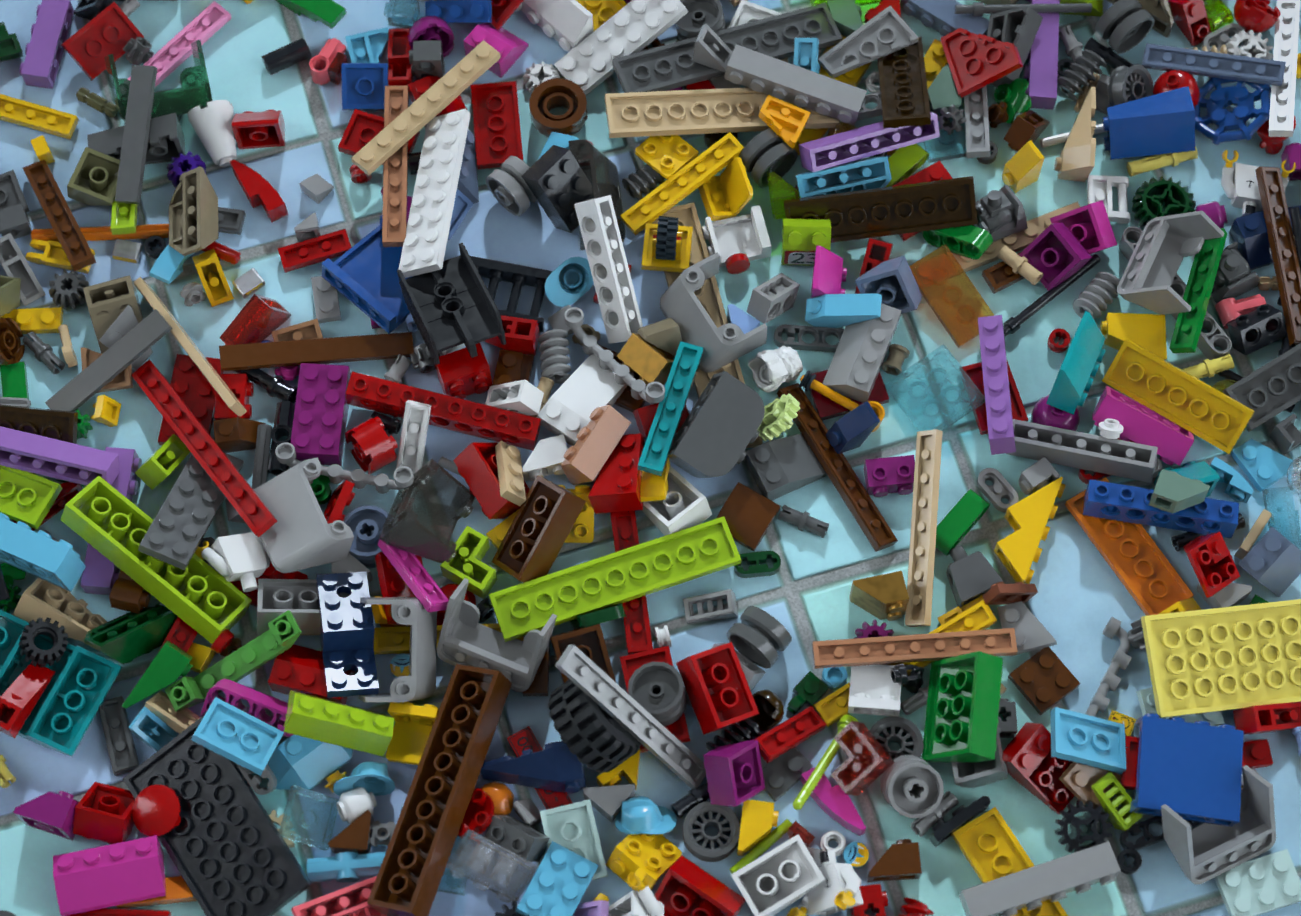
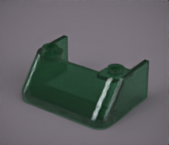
M201 40L191 43L195 66L186 68L181 72L179 77L181 88L154 92L151 119L176 113V115L188 114L196 106L200 105L201 109L208 107L207 102L212 101ZM109 54L104 59L110 88L120 117L125 121L130 80L118 79L113 54Z

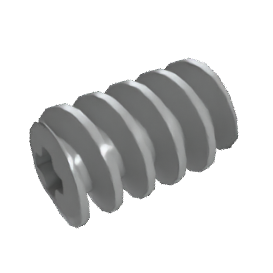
M1108 272L1097 273L1096 277L1085 287L1084 292L1080 293L1079 297L1074 300L1073 308L1076 314L1082 318L1085 311L1092 315L1093 319L1094 317L1100 318L1102 315L1101 311H1106L1107 304H1112V298H1117V287L1120 280Z
M563 329L549 330L542 333L538 338L540 344L539 351L541 353V377H547L555 383H564L571 376L566 374L571 371V366L566 365L570 363V357L566 356L570 353L567 348L569 340L565 339L568 336V331Z

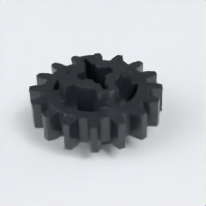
M1077 800L1076 807L1068 803V811L1060 810L1059 812L1063 816L1062 820H1055L1061 826L1060 829L1055 830L1057 835H1062L1058 842L1061 845L1067 844L1065 850L1069 853L1073 849L1075 853L1105 843V837H1112V834L1107 832V828L1112 827L1113 824L1105 821L1110 815L1107 812L1100 813L1102 806L1098 804L1093 808V802L1087 800L1085 806L1081 800ZM1083 811H1087V812H1088V813L1085 812V814H1084L1083 816H1079V817L1074 816L1075 814H1077V813H1079V812H1083ZM1098 821H1099V825H1100L1099 833L1097 832V826H1096V824L1098 823ZM1068 823L1070 824L1071 828L1070 835H1068ZM1081 824L1085 825L1088 829L1086 833L1082 832L1079 828ZM1087 840H1092V841H1093V842L1090 843V844L1082 845V843H1083L1084 841H1087Z

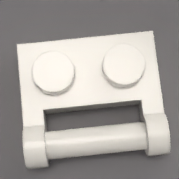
M1089 175L1087 178V205L1103 200L1110 222H1117L1119 224L1129 223L1130 213L1128 212L1127 204L1129 178L1125 176ZM1112 187L1118 188V211H1113Z

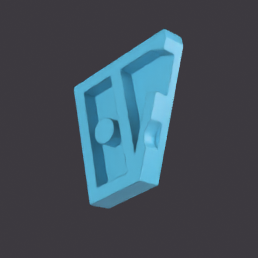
M388 27L346 36L345 39L351 63H381L389 36Z
M1253 439L1248 440L1230 453L1259 492L1299 467L1297 462Z

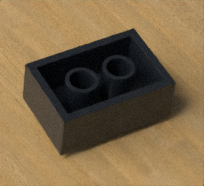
M553 145L522 175V178L555 228L570 233L579 226L574 204L599 198V195L571 151L563 147Z

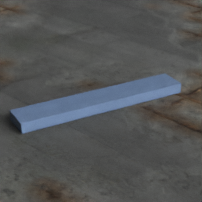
M1146 43L1142 66L1148 69L1163 71L1182 70L1193 75L1282 86L1286 62Z

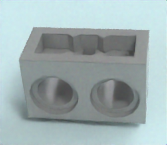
M780 273L753 289L746 312L766 324L793 307L800 285L783 273Z

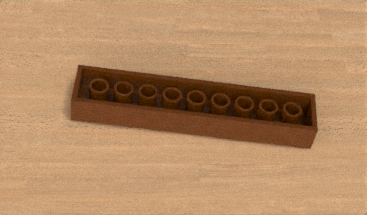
M456 664L367 902L368 905L380 914L388 916L429 915L512 683L500 671Z

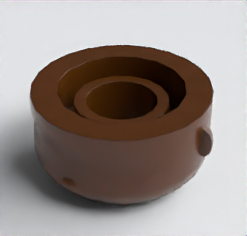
M563 78L549 79L539 84L530 96L529 109L531 121L534 127L546 137H549L552 131L573 136L580 131L588 119L586 95L582 88L571 80ZM556 107L568 109L563 115H553L549 112Z

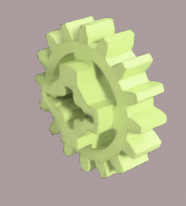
M788 393L787 395L783 394L780 399L777 397L772 403L765 405L764 418L757 429L760 432L758 436L764 441L767 439L771 441L774 436L778 438L782 432L789 430L794 424L792 420L798 416L796 412L800 410V402Z

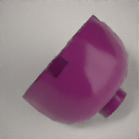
M430 15L421 17L410 28L408 40L411 50H413V41L441 40L443 57L448 56L454 48V34L449 24L442 18Z
M1049 395L1042 397L1035 404L1031 413V423L1072 431L1077 430L1080 422L1078 408H1076L1073 415L1046 403Z

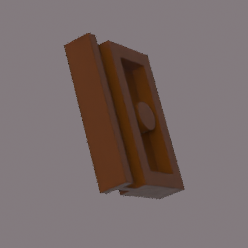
M500 349L492 386L520 380H527L530 383L535 359L534 354L525 355L522 352Z

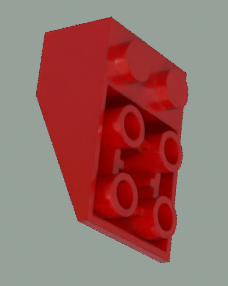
M1026 722L1002 751L1007 772L1029 792L1060 815V810L1063 811L1074 798L1072 792L1059 780V777L1071 765L1072 761L1052 757L1051 733L1042 724Z

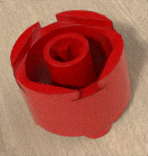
M378 416L370 418L345 432L347 444L351 442L353 445V449L350 450L351 454L364 472L368 471L369 475L395 461L397 458L395 449L398 448L397 442L392 435L388 436L386 434L384 424Z

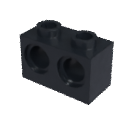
M1269 304L1261 305L1256 310L1246 315H1240L1236 320L1227 324L1233 348L1246 356L1287 336L1282 312Z

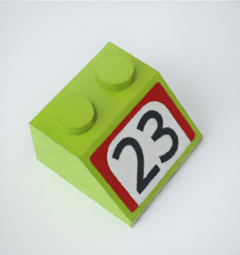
M783 218L781 265L814 266L816 245L830 251V219Z

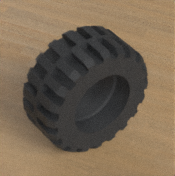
M570 679L552 692L548 709L551 710L549 714L551 720L554 721V727L559 732L563 743H566L569 747L568 750L573 755L575 754L582 764H586L589 769L596 770V772H610L639 751L641 743Z

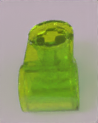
M1203 0V2L1207 3H1204L1212 32L1234 22L1231 10L1222 0Z

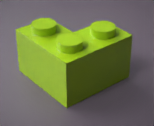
M466 526L440 565L442 576L460 585L464 578L468 579L467 590L482 599L486 598L498 580L496 570L481 562L490 548L488 537Z

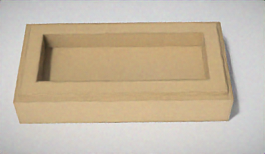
M1263 509L1234 556L1242 560L1248 554L1272 516L1271 512Z

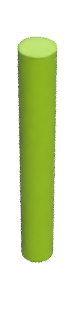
M786 819L732 866L729 871L733 874L755 861L793 828V824Z

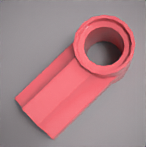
M335 38L328 39L320 53L310 60L309 66L314 83L325 85L331 81L332 71L346 52V46L340 40Z
M1260 294L1238 300L1226 298L1218 302L1215 308L1223 328L1228 329L1227 324L1236 320L1238 316L1246 315L1261 305H1267L1264 296L1262 297Z

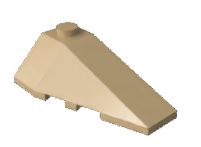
M1091 87L1087 93L1061 154L1055 159L1054 170L1058 171L1057 179L1085 182L1094 168L1096 138H1093L1096 121H1092L1091 118H1094L1096 111V87Z
M37 578L23 592L12 614L28 623L32 620L36 622L38 618H42L44 622L46 618H51L50 623L54 624L56 620L59 622V628L63 625L65 628L64 633L68 634V638L84 642L88 631L107 623L100 615L92 614L86 608L88 604L83 599L77 600L70 591L41 578Z

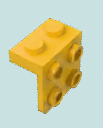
M679 135L650 136L635 149V155L665 179H669L698 157L699 154L698 150Z
M735 157L720 176H713L698 188L707 216L711 218V221L736 217L753 197V188L750 185L746 168L740 157Z
M577 485L575 489L566 490L582 498L586 503L564 543H591L594 540V509L588 498L591 489L587 485Z
M390 702L388 713L394 718L395 724L392 739L386 752L388 761L419 765L439 711L436 706L431 704L417 706L411 702Z
M629 834L614 848L606 866L626 883L631 871L635 874L637 868H642L646 872L643 884L645 887L649 886L652 891L658 879L678 860L682 852L662 834Z

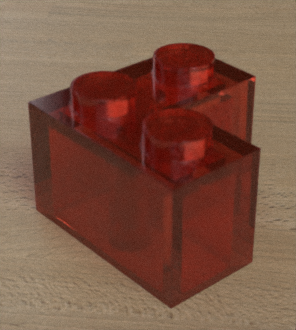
M851 721L834 737L849 758L831 776L847 795L859 796L894 763L893 759L864 723Z

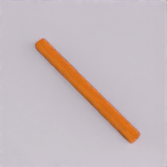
M169 224L137 225L136 233L112 235L111 226L79 227L86 241L148 239L151 236L169 238ZM52 228L33 229L31 231V239L59 242Z

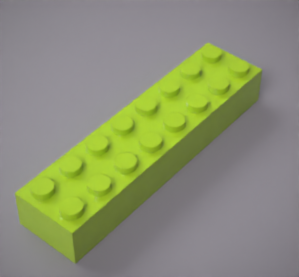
M99 475L65 504L60 519L64 524L211 644L214 643L224 630H230L246 614L252 600L233 584L226 581L222 575L195 553L186 569L182 570L138 551L139 544L151 526L153 519Z

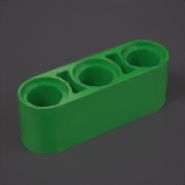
M973 225L928 230L922 233L923 238L930 245L974 260L979 259L993 243V238L988 231Z
M972 489L968 490L938 524L935 548L945 556H948L949 551L960 543L985 514L990 503Z

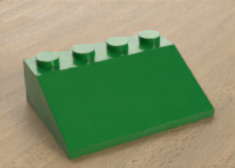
M976 651L931 662L922 759L926 762H982L995 759L1003 658Z

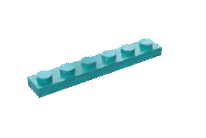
M680 341L665 384V398L658 405L638 463V470L662 476L703 355V347Z

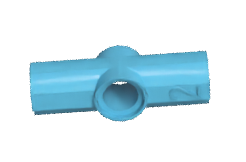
M341 852L335 854L334 857L307 859V876L311 883L334 880L340 883L356 882L360 878L374 877L378 875L385 852L367 854Z

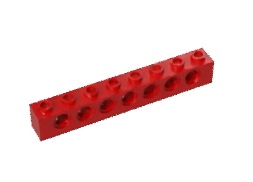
M352 372L345 393L346 401L349 405L404 418L407 400L430 404L432 406L429 425L496 442L503 441L508 445L532 451L536 446L540 431V418Z

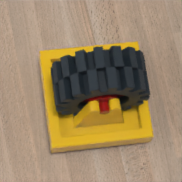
M659 216L658 224L646 223L642 270L682 273L685 269L689 268L693 227L678 226V218Z

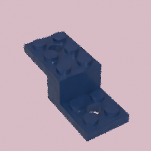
M367 571L316 574L321 617L320 642L327 698L379 694L374 655L375 628L372 607L360 602V597H370ZM347 593L350 596L343 598L338 594ZM348 670H353L357 674L349 676L346 675L344 672Z

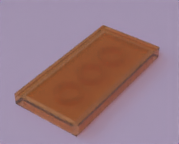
M946 244L909 266L923 297L958 348L979 335L978 317L995 316Z

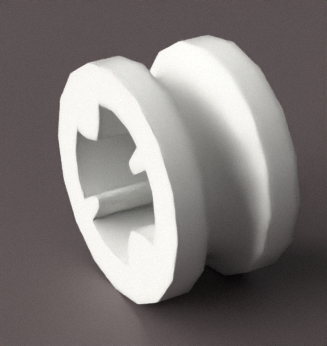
M664 625L662 629L655 627L658 648L668 645L672 647L667 625Z

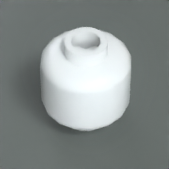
M357 787L342 793L336 806L342 821H347L351 824L367 810L373 816V808L377 806V802L372 792L368 793L363 787Z

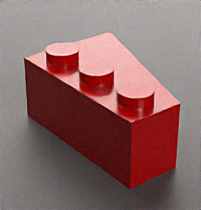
M641 433L623 435L601 468L588 495L595 514L643 510L644 502H641L640 499L642 471L638 470V463L645 445Z

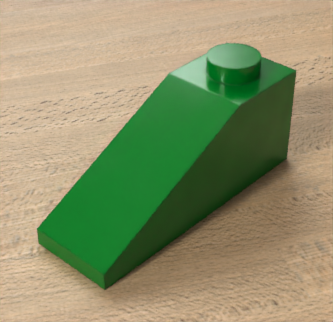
M168 640L122 704V707L126 709L174 683L180 676H187L193 667L190 664L193 656Z

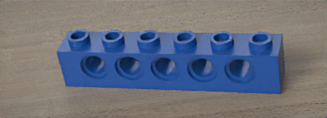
M1089 480L1084 498L1083 515L1205 535L1220 531L1222 537L1230 539L1238 525L1239 503L1205 498L1204 502L1172 514L1149 506L1154 489Z

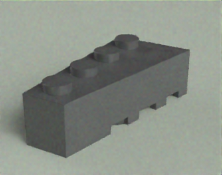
M176 113L152 118L145 164L171 162L172 157L178 158L180 152L185 156L184 134ZM124 126L87 135L88 148L120 160Z

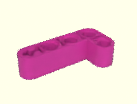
M228 679L219 680L208 691L200 718L205 716L213 700L217 697L284 732L287 702ZM218 690H222L225 693L226 698L221 697L218 693ZM241 699H245L250 707L244 706ZM265 708L271 710L273 716L267 715ZM284 732L283 735L291 737L293 734Z

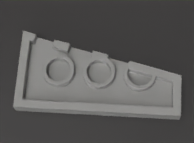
M888 6L819 57L818 63L833 79L919 42V37L891 6Z

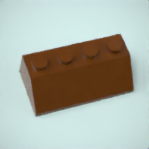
M537 475L526 496V501L521 505L492 563L521 582H527L547 575L586 501L544 477Z

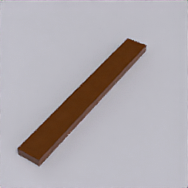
M1260 166L1255 172L1289 344L1298 345L1301 343V272L1281 172L1278 167Z
M412 332L225 345L219 346L221 371L300 366L301 363L327 364L398 358L399 354L408 358L410 354H414Z
M799 383L780 388L776 393L779 398L783 394L787 395L789 393L800 402V410L796 412L798 416L793 421L874 550L879 551L895 545L898 541L843 453L837 454L825 435L828 429L802 388L799 387Z

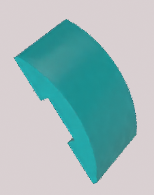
M1 609L0 697L33 661L31 659L28 662L25 661L26 655L21 656V648H19L20 637L25 626L29 625V623ZM38 635L34 638V644L39 649L49 650L53 647L52 639L46 635ZM68 643L60 661H55L52 666H49L48 663L45 667L53 670L55 674L17 735L72 757L122 666L78 645L75 647Z

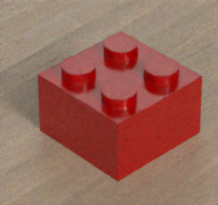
M480 343L475 344L478 356L471 358L467 348L439 356L440 364L436 365V370L444 395L465 399L466 396L474 393L482 394L492 386L490 367Z

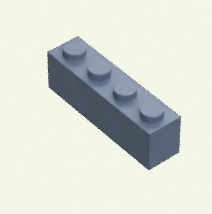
M956 0L900 1V9L905 14L917 18L925 26L932 27L940 32L942 36L959 28L966 29L971 33L987 36L989 20L982 16H973V14H955V5H962Z

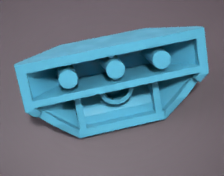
M888 156L859 159L817 172L807 171L796 175L800 198L884 188L892 180Z
M293 734L276 747L267 763L277 779L275 790H312L352 759L354 749Z

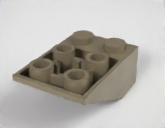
M130 275L83 288L98 344L103 354L109 348L102 344L99 339L128 305L133 308L138 322L140 323L143 320L136 288Z

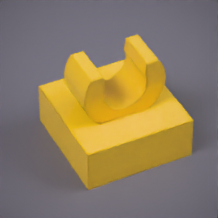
M106 395L97 396V402L93 404L95 412L90 419L109 427L117 426L121 403Z

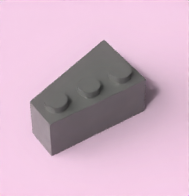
M1029 6L990 14L987 36L1001 42L1014 44L1018 49L1024 66L1043 17ZM1023 67L991 84L995 87L1011 84L1015 79L1019 78Z

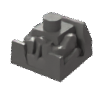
M1004 185L999 191H990L988 195L976 202L978 224L973 226L988 231L993 238V242L1028 228L1023 205L1008 185Z
M1237 242L1226 246L1222 252L1211 293L1216 304L1226 298H1236L1258 287L1260 282L1256 272L1251 273L1248 262L1238 251Z
M997 727L994 760L951 762L955 785L975 788L1007 779L1008 772L1006 763L1003 761L999 733L1002 732L999 727Z

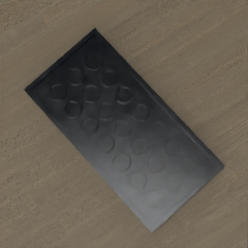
M202 716L125 776L123 780L135 799L143 789L151 785H164L175 791L180 802V824L165 835L158 836L206 916H272L310 887L312 883L236 763L191 740L203 719Z

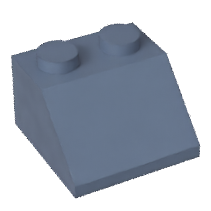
M905 256L884 261L855 280L861 294H881V303L902 310L901 314L917 310L923 297Z
M1271 527L1242 559L1239 565L1277 597H1280L1301 574V550L1274 527Z

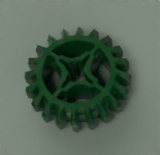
M1163 176L1159 177L1158 181L1154 177L1150 179L1149 183L1145 181L1136 190L1135 196L1132 199V212L1135 213L1134 220H1140L1139 228L1146 226L1150 220L1156 217L1195 212L1196 201H1193V193H1187L1189 190L1188 186L1181 187V180L1174 183L1172 177L1168 181H1165ZM1163 202H1165L1164 207H1166L1165 210H1164V212H1163V206H1162Z

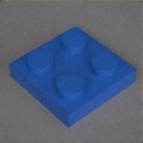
M341 63L342 110H384L385 86H388V63Z

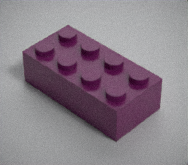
M300 364L291 444L296 451L295 459L304 461L318 457L321 465L338 464L342 466L349 408L345 394L351 377L349 366Z

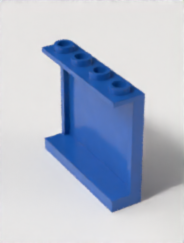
M381 215L380 225L336 261L333 262L328 258L322 263V277L390 334L405 321L410 311L405 303L397 274L403 247H383V215Z
M1152 713L1144 714L1135 722V725L1140 726L1136 798L1131 801L1130 812L1162 817L1161 806L1166 804L1180 817L1188 821L1229 827L1240 822L1244 731L1236 730L1235 726L1232 725L1210 726V723L1206 721L1189 723L1179 717L1162 719L1160 715Z

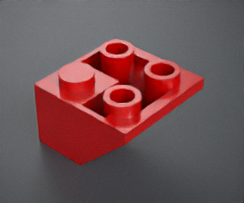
M1220 531L1198 536L1183 546L1206 598L1213 596L1240 577Z

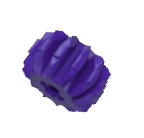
M190 151L185 156L180 152L178 158L172 157V163L167 164V177L175 188L181 182L179 179L182 173L199 166L206 173L207 168L198 154L193 156Z

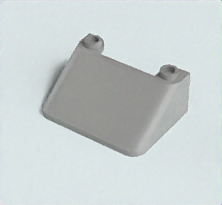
M318 457L304 460L254 489L255 493L277 519V522L263 533L260 538L273 567L282 573H290L345 560L348 557L354 539L350 527L343 521L336 520L333 523H327L310 486L313 480L321 473L322 467Z

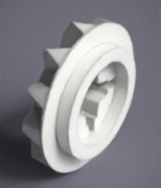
M542 61L540 64H535L533 62L530 68H526L523 81L528 91L532 93L540 84L538 77L541 72L546 77L542 82L560 78L558 69H555L552 63L545 64Z

